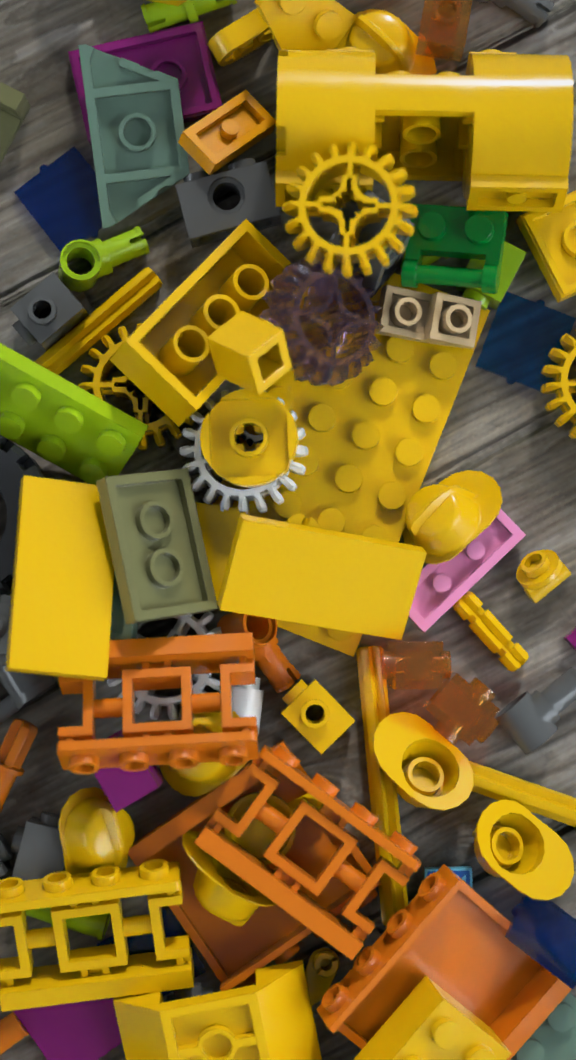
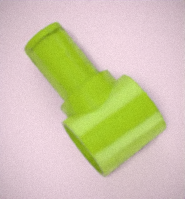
M136 226L132 230L105 241L97 238L92 241L78 239L69 242L61 251L58 268L59 279L71 291H87L96 284L98 278L112 273L113 267L139 256L149 254L150 250L146 238H141L143 236L141 228ZM81 257L90 262L92 270L87 274H75L69 269L67 263L73 258Z

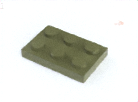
M188 468L108 476L96 481L126 625L204 613L218 609Z

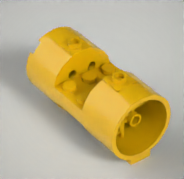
M356 47L326 50H278L276 207H283V203L299 200L288 194L286 187L288 183L303 185L304 182L297 175L296 169L298 166H304L312 172L315 169L310 158L312 153L317 152L320 154L324 162L331 158L328 151L329 145L336 144L341 156L347 155L348 143L355 141L358 146L359 156H363L370 144L377 147L376 163L388 153L393 155L395 162L390 172L398 168H405L408 173L406 180L462 181L463 196L466 199V210L562 212L569 189L568 175L573 137L574 94L570 58L568 55L517 54V52H501L495 49H487L481 52H469L465 76L451 71L441 72L436 75H412L407 71L401 70L392 71L388 74H376L374 50H360ZM360 174L361 193L365 194L368 189L373 191V180L375 179ZM342 175L327 182L319 190L314 201H318L319 196H331L336 193L340 188ZM351 191V199L355 201V198Z

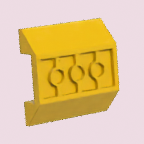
M303 960L255 969L256 985L164 1002L162 992L113 998L126 1060H322Z

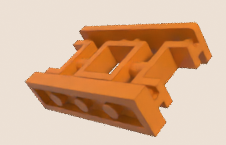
M252 632L110 640L107 679L122 678V698L96 699L95 680L59 677L62 695L83 694V726L58 727L59 742L57 743V755L63 770H70L75 774L85 775L95 773L99 768L119 767L124 771L138 772L146 770L149 766L170 765L177 769H189L196 767L199 763L219 762L225 766H240L246 764L249 760L259 759L256 716L233 718L231 685L256 684ZM220 673L221 692L193 694L192 674ZM181 688L182 721L135 723V691ZM221 712L222 733L194 734L193 713ZM122 717V733L124 738L96 739V719Z
M277 744L273 750L264 745L259 751V759L253 760L247 768L249 773L265 784L239 821L218 807L211 819L198 834L194 843L342 954L353 960L364 945V939L375 928L374 922L357 909L384 873L405 887L413 872H416L422 865L420 859L414 855L418 847L396 830L389 837L377 828L375 824L379 818L360 803L355 802L350 808L335 797L340 789L319 773H316L312 779L296 768L301 760L280 744ZM270 764L323 803L320 809L303 798L288 818L266 801L280 783L278 778L265 770ZM305 814L342 841V844L316 879L279 852ZM255 817L276 833V836L263 852V856L277 866L276 869L273 870L221 832V829L225 827L240 838ZM350 823L400 860L399 865L396 867L381 855L368 874L364 875L345 860L358 843V838L344 828L345 825ZM333 876L354 891L341 909L342 915L355 924L353 928L338 919L299 890V888L303 885L313 894L319 896Z

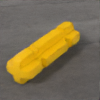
M466 592L453 605L454 611L463 621L467 619L470 622L468 626L492 653L495 654L497 652L500 655L498 660L508 671H516L528 660V653L519 643L516 642L514 644L511 641L513 636L488 609L484 611L481 607L483 603L473 592Z

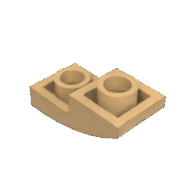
M386 285L381 289L374 333L423 343L472 349L475 346L482 301L441 292L427 294Z

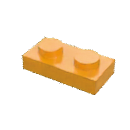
M244 90L184 130L178 143L211 175L271 134L276 126V120L247 90Z

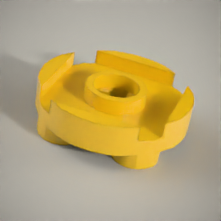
M246 389L230 392L220 399V402L212 408L210 413H207L202 422L200 445L205 460L219 477L239 487H260L273 482L278 477H282L289 470L290 464L298 450V429L293 416L281 401L266 391H263L259 396ZM253 425L257 434H263L262 443H257L255 450L251 452H246L243 444L236 443L237 435L244 434L245 426Z

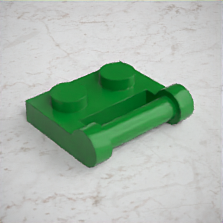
M412 204L417 206L418 216L410 219L414 223V234L409 239L405 259L402 264V287L417 288L420 283L481 288L482 293L497 294L508 220L507 211L466 210V207ZM423 256L485 260V265L483 269L422 265Z

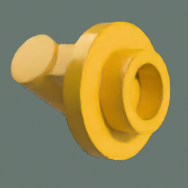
M548 549L537 550L527 554L516 571L517 580L534 604L538 603L572 575L564 563L561 562L556 552Z

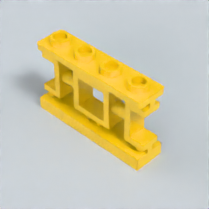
M152 859L143 862L140 866L119 868L115 865H104L87 873L71 874L67 871H57L39 879L23 881L18 877H9L0 880V927H14L18 956L0 959L1 1012L193 988L194 961L192 947H190L189 935L165 937L161 907L183 904V888L179 862ZM148 895L150 914L132 917L123 916L121 898ZM51 907L53 927L28 930L25 910ZM110 913L115 944L70 949L66 919ZM153 934L155 952L129 955L127 937ZM56 946L59 964L33 967L32 949Z

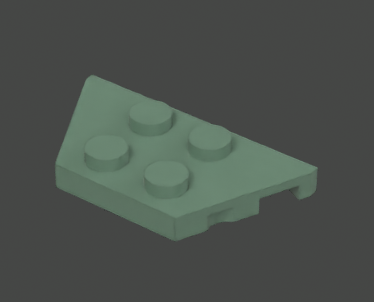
M83 44L78 46L101 220L104 229L111 228L190 174L188 154L178 143L184 131L178 78L140 66L138 63L113 56Z

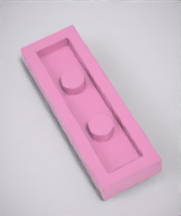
M500 509L498 516L491 525L470 542L461 553L450 561L437 565L427 564L422 568L408 617L425 633L526 534Z

